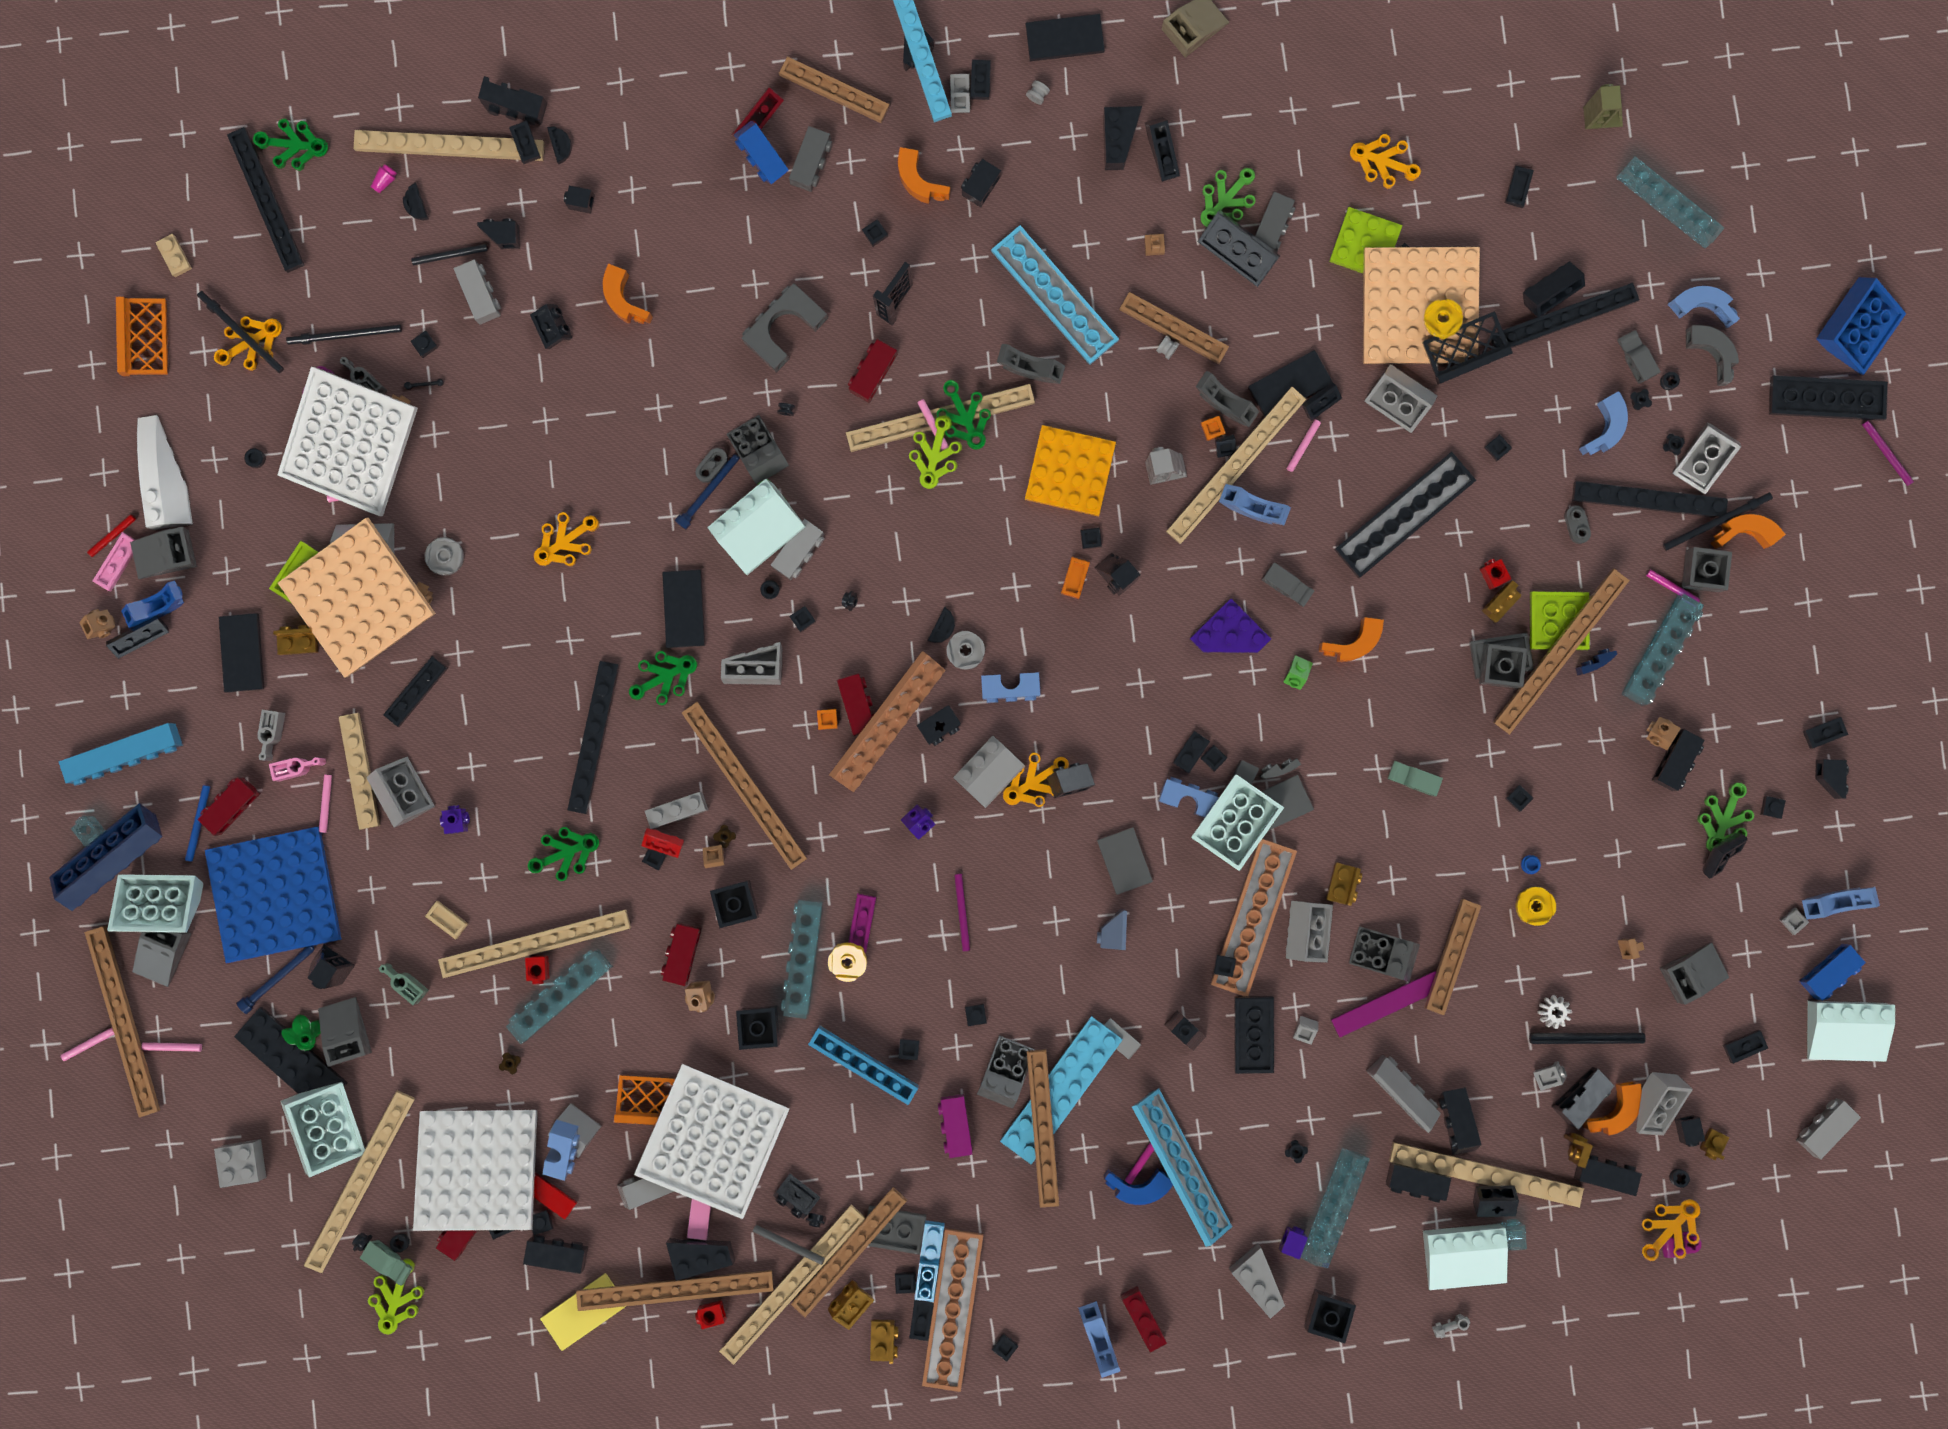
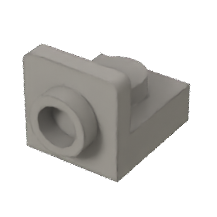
M1558 1061L1554 1062L1552 1066L1533 1072L1541 1091L1563 1085L1565 1077H1567L1565 1068L1560 1066Z

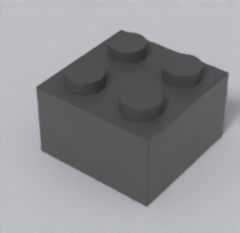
M1697 547L1686 550L1682 588L1719 593L1728 590L1732 552Z
M1493 644L1484 645L1479 684L1522 688L1527 649Z

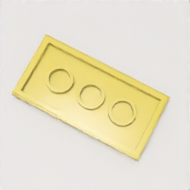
M604 1273L583 1289L614 1286L608 1275ZM574 1294L540 1319L561 1351H563L626 1306L578 1311L577 1296Z

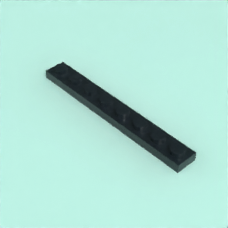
M243 127L227 134L284 270L289 273L305 266L247 129Z
M1630 283L1540 316L1539 318L1503 330L1509 347L1514 348L1631 305L1640 299L1634 284ZM1492 336L1491 343L1493 347L1497 348L1503 345L1500 337Z
M1580 481L1574 482L1572 501L1714 518L1726 514L1728 504L1727 498Z
M605 661L599 662L567 811L582 814L588 813L619 664Z

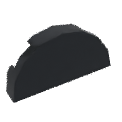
M554 126L547 127L559 165L570 156L572 143L568 134L562 129Z
M415 182L408 187L403 197V206L414 219L429 220L418 185Z
M944 607L927 640L928 642L941 643L949 639L953 634L955 628L954 617L946 607Z

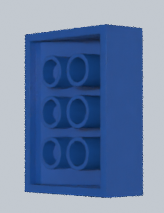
M1858 277L1816 339L1829 353L1859 374L1864 375L1906 313L1877 278Z

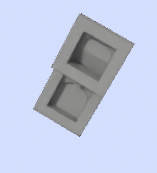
M950 74L951 113H970L969 74Z
M1110 1018L1105 1026L1123 1039L1116 1049L1127 1059H1130L1140 1048L1141 1044Z

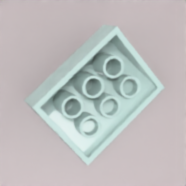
M765 479L707 528L743 572L748 575L806 526L776 486Z
M1235 774L1191 838L1240 871L1284 807Z
M118 875L107 930L115 932L187 933L201 900L203 882L196 876Z
M1808 1001L1807 1059L1886 1061L1895 1027V1005L1871 1002Z
M342 1082L299 1093L280 1101L304 1171L309 1177L362 1156L365 1148Z
M1501 1224L1423 1231L1429 1290L1507 1283L1506 1228Z

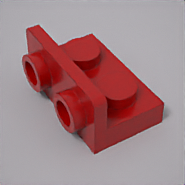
M647 828L641 846L678 858L684 840L673 835L661 833L655 829Z

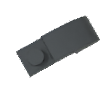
M1692 325L1686 329V349H1703L1708 351L1716 361L1717 386H1726L1731 383L1734 377V370L1731 367L1739 363L1738 353L1732 341L1724 333L1713 327Z
M1008 344L1001 345L997 363L1003 365V369L1047 383L1060 384L1065 365L1054 359L1034 357L1020 352Z
M1208 371L1204 373L1196 385V388L1201 392L1199 395L1207 403L1228 418L1249 427L1259 413L1252 402L1240 398L1227 390Z

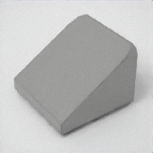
M1300 1016L1293 1038L1312 1044L1318 1032V1022Z

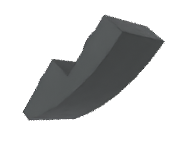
M1289 758L1281 764L1283 767L1281 769L1277 764H1268L1261 769L1262 774L1259 777L1261 779L1277 777L1296 769L1301 763L1297 758L1293 760Z

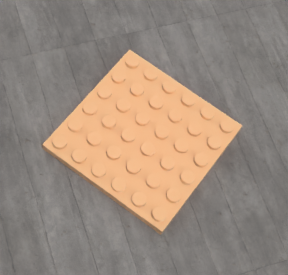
M1480 247L1364 248L1363 364H1430L1422 342L1434 336L1425 328L1424 315L1426 308L1435 300L1450 299L1455 301L1462 309V325L1479 318ZM1440 315V316L1438 317V318H1440V320H1439L1440 322H1447V321H1448V320H1447V318H1448L1447 315H1445V316H1441V315ZM1468 326L1464 335L1474 339L1478 328ZM1454 334L1447 338L1446 343L1456 346L1460 336ZM1462 337L1458 348L1469 351L1472 341ZM1436 341L1428 343L1430 351L1438 354L1442 344ZM1478 343L1474 344L1471 353L1478 355ZM1444 345L1440 355L1450 359L1454 349ZM1457 350L1453 360L1462 363L1467 354ZM1438 358L1436 364H1448L1449 361Z
M369 518L363 519L278 582L307 626L312 628V633L344 678L349 677L436 614Z

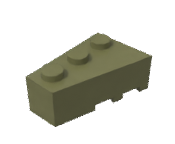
M1613 84L1602 85L1583 107L1585 129L1623 127L1620 86H1613Z

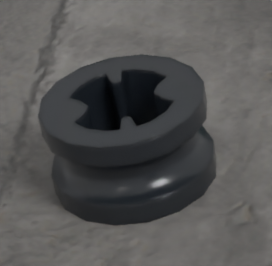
M1668 372L1660 379L1661 387L1668 391L1673 390L1680 383V377L1675 372ZM1671 377V381L1674 382V384L1672 383L1671 385H1668V381L1666 379Z
M778 403L780 407L777 410L778 414L794 416L793 409H795V405Z
M1674 1169L1670 1173L1669 1179L1673 1185L1684 1188L1689 1184L1690 1176L1686 1171ZM1678 1174L1682 1176V1182H1676Z
M403 1233L395 1235L390 1241V1247L396 1253L403 1252L410 1244L409 1237ZM397 1238H399L400 1241H404V1244L402 1245L403 1248H401L400 1245H396V1242L398 1241Z

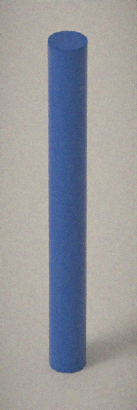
M202 786L185 857L186 861L193 862L202 825L197 819L201 816V811L206 808L210 786Z

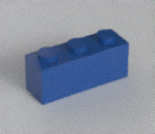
M750 121L734 134L736 138L735 144L741 151L744 150L748 155L746 157L747 161L752 167H757L759 170L757 174L763 182L767 181L772 184L789 171L756 123Z
M1841 944L1799 982L1814 999L1827 1000L1833 995L1832 992L1837 987L1840 988L1847 983V979L1851 975L1859 973L1866 962L1851 945Z

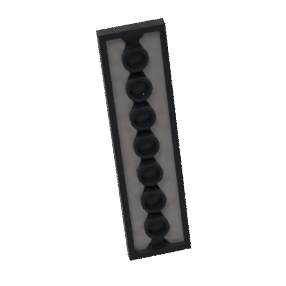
M1450 452L1334 550L1353 573L1360 578L1477 480L1455 454Z

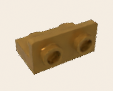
M1514 581L1508 582L1481 611L1494 623H1497L1521 597V594L1516 590L1519 585Z
M307 625L298 626V629L279 627V630L273 631V635L277 636L278 655L318 653V640L312 633V628H309Z
M1335 862L1326 900L1352 906V903H1355L1358 892L1355 891L1356 886L1362 880L1361 869Z
M1571 1133L1570 1136L1565 1134L1564 1138L1574 1143L1568 1150V1160L1580 1167L1586 1168L1593 1146L1587 1143L1588 1139L1581 1135Z
M851 1280L843 1288L839 1296L830 1303L828 1312L833 1320L850 1330L873 1303L874 1299L867 1292L859 1288L854 1280Z
M871 1320L870 1361H889V1364H893L894 1358H898V1346H894V1338L898 1339V1326H895V1320Z

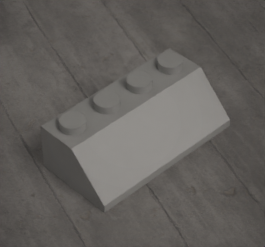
M1382 1055L1366 1071L1422 1129L1429 1133L1441 1114L1437 1110L1439 1106L1431 1098L1427 1100L1423 1096L1425 1091L1418 1084L1414 1086L1410 1082L1412 1078L1404 1070L1400 1072L1396 1068L1398 1063L1391 1056L1387 1058Z

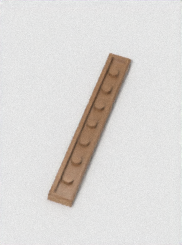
M1046 1049L1027 1051L1039 1204L1040 1208L1059 1206L1047 1053Z
M893 1187L791 1305L806 1317L908 1200Z

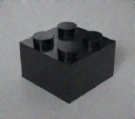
M750 880L710 891L719 929L759 918Z
M777 1006L741 1008L736 1010L739 1050L778 1047L780 1045Z
M1314 1289L1304 1328L1308 1333L1345 1344L1356 1305L1350 1299Z

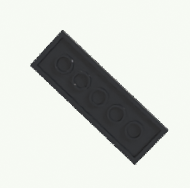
M1773 375L1770 377L1769 415L1884 421L1887 419L1888 382Z
M259 1007L234 1036L298 1094L342 1082L345 1087L348 1083L330 1066L328 1067L312 1050L303 1051L296 1045L288 1044L282 1036V1030L286 1029V1027L263 1007Z

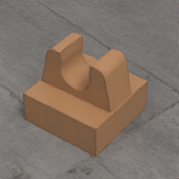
M1164 234L1144 236L1145 256L1165 254Z
M722 845L703 848L705 868L724 865Z
M1635 938L1618 940L1622 959L1639 958V951L1645 949L1643 942L1637 943Z

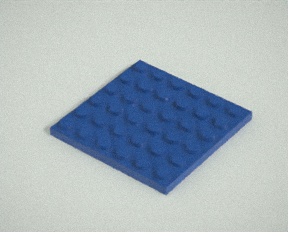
M319 827L205 850L226 963L341 940L324 844Z

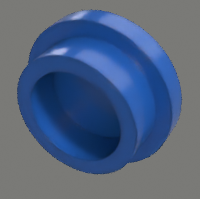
M1527 855L1522 859L1521 868L1525 873L1535 874L1540 870L1541 863L1536 856Z

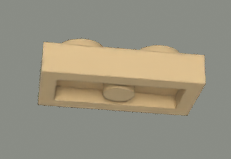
M171 234L155 242L172 276L177 277L192 269L175 235Z

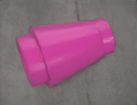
M386 164L382 167L380 166L370 187L381 193L396 179L397 172Z

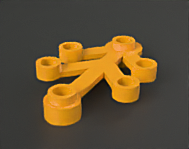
M1382 134L1378 140L1367 145L1364 143L1354 144L1350 149V156L1354 161L1360 162L1365 173V179L1368 182L1375 181L1378 175L1376 170L1371 169L1368 160L1375 163L1383 179V186L1387 189L1394 186L1395 178L1389 175L1386 167L1403 172L1405 178L1409 181L1416 180L1421 173L1420 167L1416 164L1406 165L1389 159L1396 154L1406 152L1408 149L1406 141H1399L1395 147L1379 154L1372 153L1371 151L1380 146H1388L1390 137L1387 134ZM1385 138L1387 143H1382L1381 139ZM1399 145H1404L1405 149L1401 150ZM1357 149H1361L1363 154H1358ZM1410 169H1415L1416 173H1411ZM1368 174H1374V178H1370ZM1387 179L1392 181L1391 185L1386 183Z
M247 316L241 318L240 324L245 329H251L252 327L261 329L256 334L247 333L258 344L260 340L265 338L263 349L273 357L271 349L274 338L278 337L282 332L281 323L276 319L260 322L252 320ZM249 320V325L245 326V321ZM229 326L225 328L224 334L229 339H242L234 331L229 336L228 332L232 329ZM272 326H275L276 329L273 332H271L270 328ZM242 341L228 351L219 349L214 354L215 362L226 366L230 364L234 356L249 348L247 359L244 360L243 365L250 371L257 368L255 361L257 352L245 341ZM223 356H227L225 361H222ZM252 361L253 365L248 367V363Z
M562 512L557 516L559 526L556 543L550 546V538L554 533V527L548 523L542 526V532L544 533L542 545L534 553L535 562L541 566L549 565L551 562L574 566L576 558L573 555L561 556L555 554L560 549L579 552L583 555H589L592 551L591 546L587 543L579 545L570 542L587 530L590 532L596 531L599 527L598 519L591 515L586 516L583 519V524L565 536L570 517ZM565 515L567 517L566 521L561 522V517ZM588 520H593L592 526L587 525ZM547 526L551 527V531L549 533L545 532V528ZM584 546H588L589 550L586 553H583L582 548ZM542 553H546L545 559L540 558ZM572 557L573 562L568 564L567 558Z
M1032 753L1029 756L1030 764L1026 782L1019 786L1020 774L1024 772L1023 768L1012 780L1011 786L1004 790V801L1009 805H1016L1022 801L1042 807L1045 804L1043 796L1033 797L1023 793L1031 789L1049 793L1053 796L1050 786L1039 783L1051 775L1054 769L1058 768L1057 763L1059 761H1063L1065 763L1064 769H1067L1069 766L1068 760L1064 757H1058L1054 760L1051 767L1035 776L1037 764L1040 762V755ZM1032 755L1038 756L1037 762L1031 761ZM1010 792L1016 793L1015 799L1009 798ZM1037 798H1042L1043 803L1041 805L1036 804L1035 800Z
M1688 1199L1683 1201L1680 1206L1657 1205L1655 1212L1659 1217H1665L1667 1214L1680 1215L1675 1220H1643L1642 1227L1645 1231L1650 1232L1653 1229L1667 1228L1653 1244H1647L1643 1247L1642 1254L1644 1258L1648 1261H1655L1659 1257V1250L1673 1234L1675 1241L1674 1255L1678 1259L1685 1258L1686 1250L1683 1247L1681 1226L1687 1220L1689 1230L1687 1240L1690 1244H1697L1700 1238L1696 1232L1695 1218L1700 1215L1699 1204L1694 1200ZM1660 1207L1665 1209L1663 1214L1657 1212ZM1687 1207H1693V1213H1688L1686 1211ZM1646 1222L1652 1223L1651 1228H1645L1644 1225ZM1690 1235H1696V1241H1691L1689 1239ZM1678 1249H1682L1684 1251V1254L1682 1256H1678L1676 1254V1251ZM1653 1250L1655 1254L1650 1257L1647 1255V1252Z

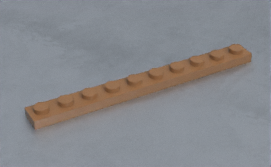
M1615 569L1608 573L1524 681L1523 687L1517 690L1493 721L1495 725L1507 734H1511L1630 580Z
M696 702L683 711L682 714L789 868L792 870L807 860L801 848L700 704Z
M103 926L84 932L138 1116L142 1117L161 1111L107 927Z
M772 1270L688 1278L678 1281L669 1280L581 1289L576 1291L578 1311L770 1292L774 1291Z

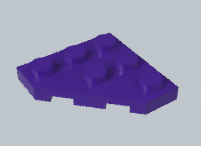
M1230 599L1190 640L1203 653H1258L1271 638Z

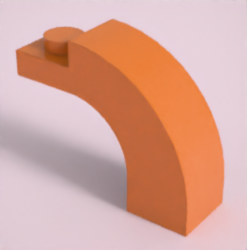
M900 147L898 155L899 176L908 193L917 200L927 204L930 202V197L937 201L949 200L950 187L928 183L919 176L917 172L919 151Z
M608 264L603 277V292L610 308L621 320L629 324L632 317H634V321L640 324H644V322L650 324L653 318L650 312L630 305L624 299V287L629 277L627 271Z
M1746 514L1721 524L1720 526L1723 529L1714 535L1715 540L1711 542V545L1715 549L1722 547L1738 533H1746L1753 536L1765 549L1774 545L1786 534L1769 518L1756 514Z
M1364 617L1361 619L1359 635L1352 644L1321 643L1319 644V652H1324L1323 655L1335 657V654H1337V662H1348L1358 659L1369 653L1376 646L1382 634L1384 620Z
M1635 1081L1617 1083V1103L1614 1110L1606 1116L1587 1119L1582 1125L1583 1128L1590 1130V1132H1601L1603 1129V1133L1607 1135H1614L1628 1128L1639 1114L1642 1094L1641 1084Z

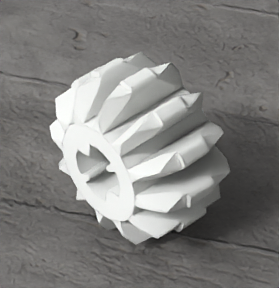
M1552 995L1551 999L1545 997L1544 1001L1546 1004H1539L1543 1008V1010L1538 1011V1014L1543 1015L1540 1021L1546 1022L1547 1027L1553 1026L1555 1029H1558L1559 1024L1563 1027L1566 1026L1564 1020L1570 1021L1571 1018L1567 1014L1572 1013V1010L1566 1009L1570 1005L1569 1002H1564L1563 997L1557 999L1555 995ZM1555 1009H1557L1558 1013H1555V1015H1553L1552 1010L1555 1011Z

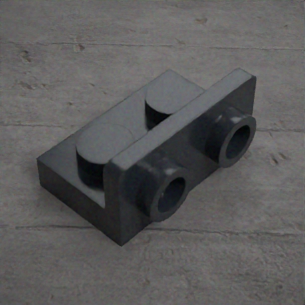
M545 304L530 314L545 349H551L563 340L572 339L570 328L562 316V310L556 304Z
M792 1174L787 1176L773 1194L776 1198L775 1201L779 1205L787 1206L791 1210V1214L799 1219L800 1217L804 1219L820 1199V1196Z

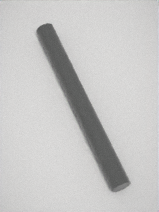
M755 1225L753 1229L754 1233L820 1265L825 1261L824 1257L758 1225Z

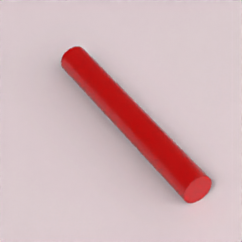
M130 514L88 550L87 553L94 557L130 526L136 518Z

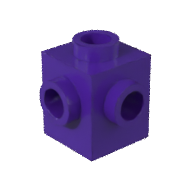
M918 804L901 819L903 824L918 840L936 825L932 821L933 815L925 807L922 810Z
M459 805L448 806V810L442 811L440 824L444 828V834L468 832L467 824L470 822V817L466 809H460Z

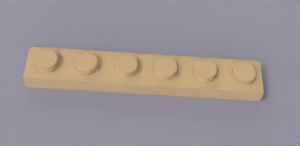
M360 713L340 716L339 722L359 830L380 826L375 794L366 778L371 772Z

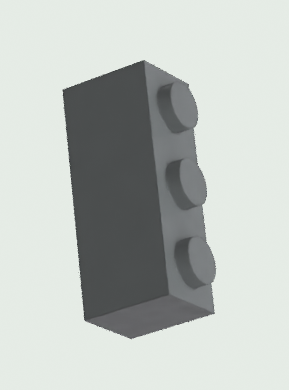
M808 126L789 176L790 185L812 192L813 187H817L820 176H818L819 171L824 169L826 153L831 151L833 145L829 133Z
M1273 192L1255 237L1277 253L1281 242L1278 241L1280 235L1284 236L1288 228V224H1285L1287 218H1292L1296 208L1293 207L1295 200Z

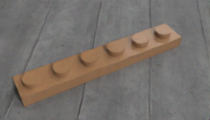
M788 56L779 72L781 77L879 123H882L890 107L888 103Z
M1131 292L1128 293L1120 307V311L1169 336L1171 339L1217 364H1220L1229 348L1226 344Z
M1461 899L1424 1007L1425 1009L1445 1015L1481 909L1480 905Z

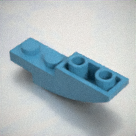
M925 1220L915 1300L934 1302L945 1223Z

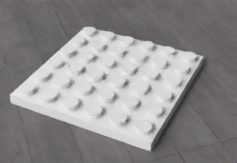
M311 367L277 475L375 515L383 516L418 408L319 368Z
M682 1064L634 1175L743 1219L789 1108Z
M537 1110L420 1111L413 1231L532 1230Z

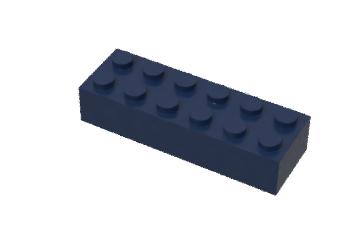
M137 804L49 877L54 900L73 911L78 906H81L92 894L97 893L103 885L113 880L115 875L126 869L132 861L142 856L149 847L158 843L160 838L163 837L157 816L142 804Z

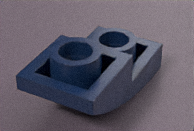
M1608 648L1597 651L1598 655L1592 656L1593 661L1581 663L1582 667L1575 668L1577 676L1603 667L1617 655V650L1610 652Z

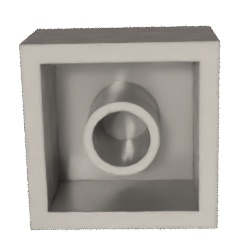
M261 1139L222 1145L214 1149L220 1188L259 1182L267 1178Z

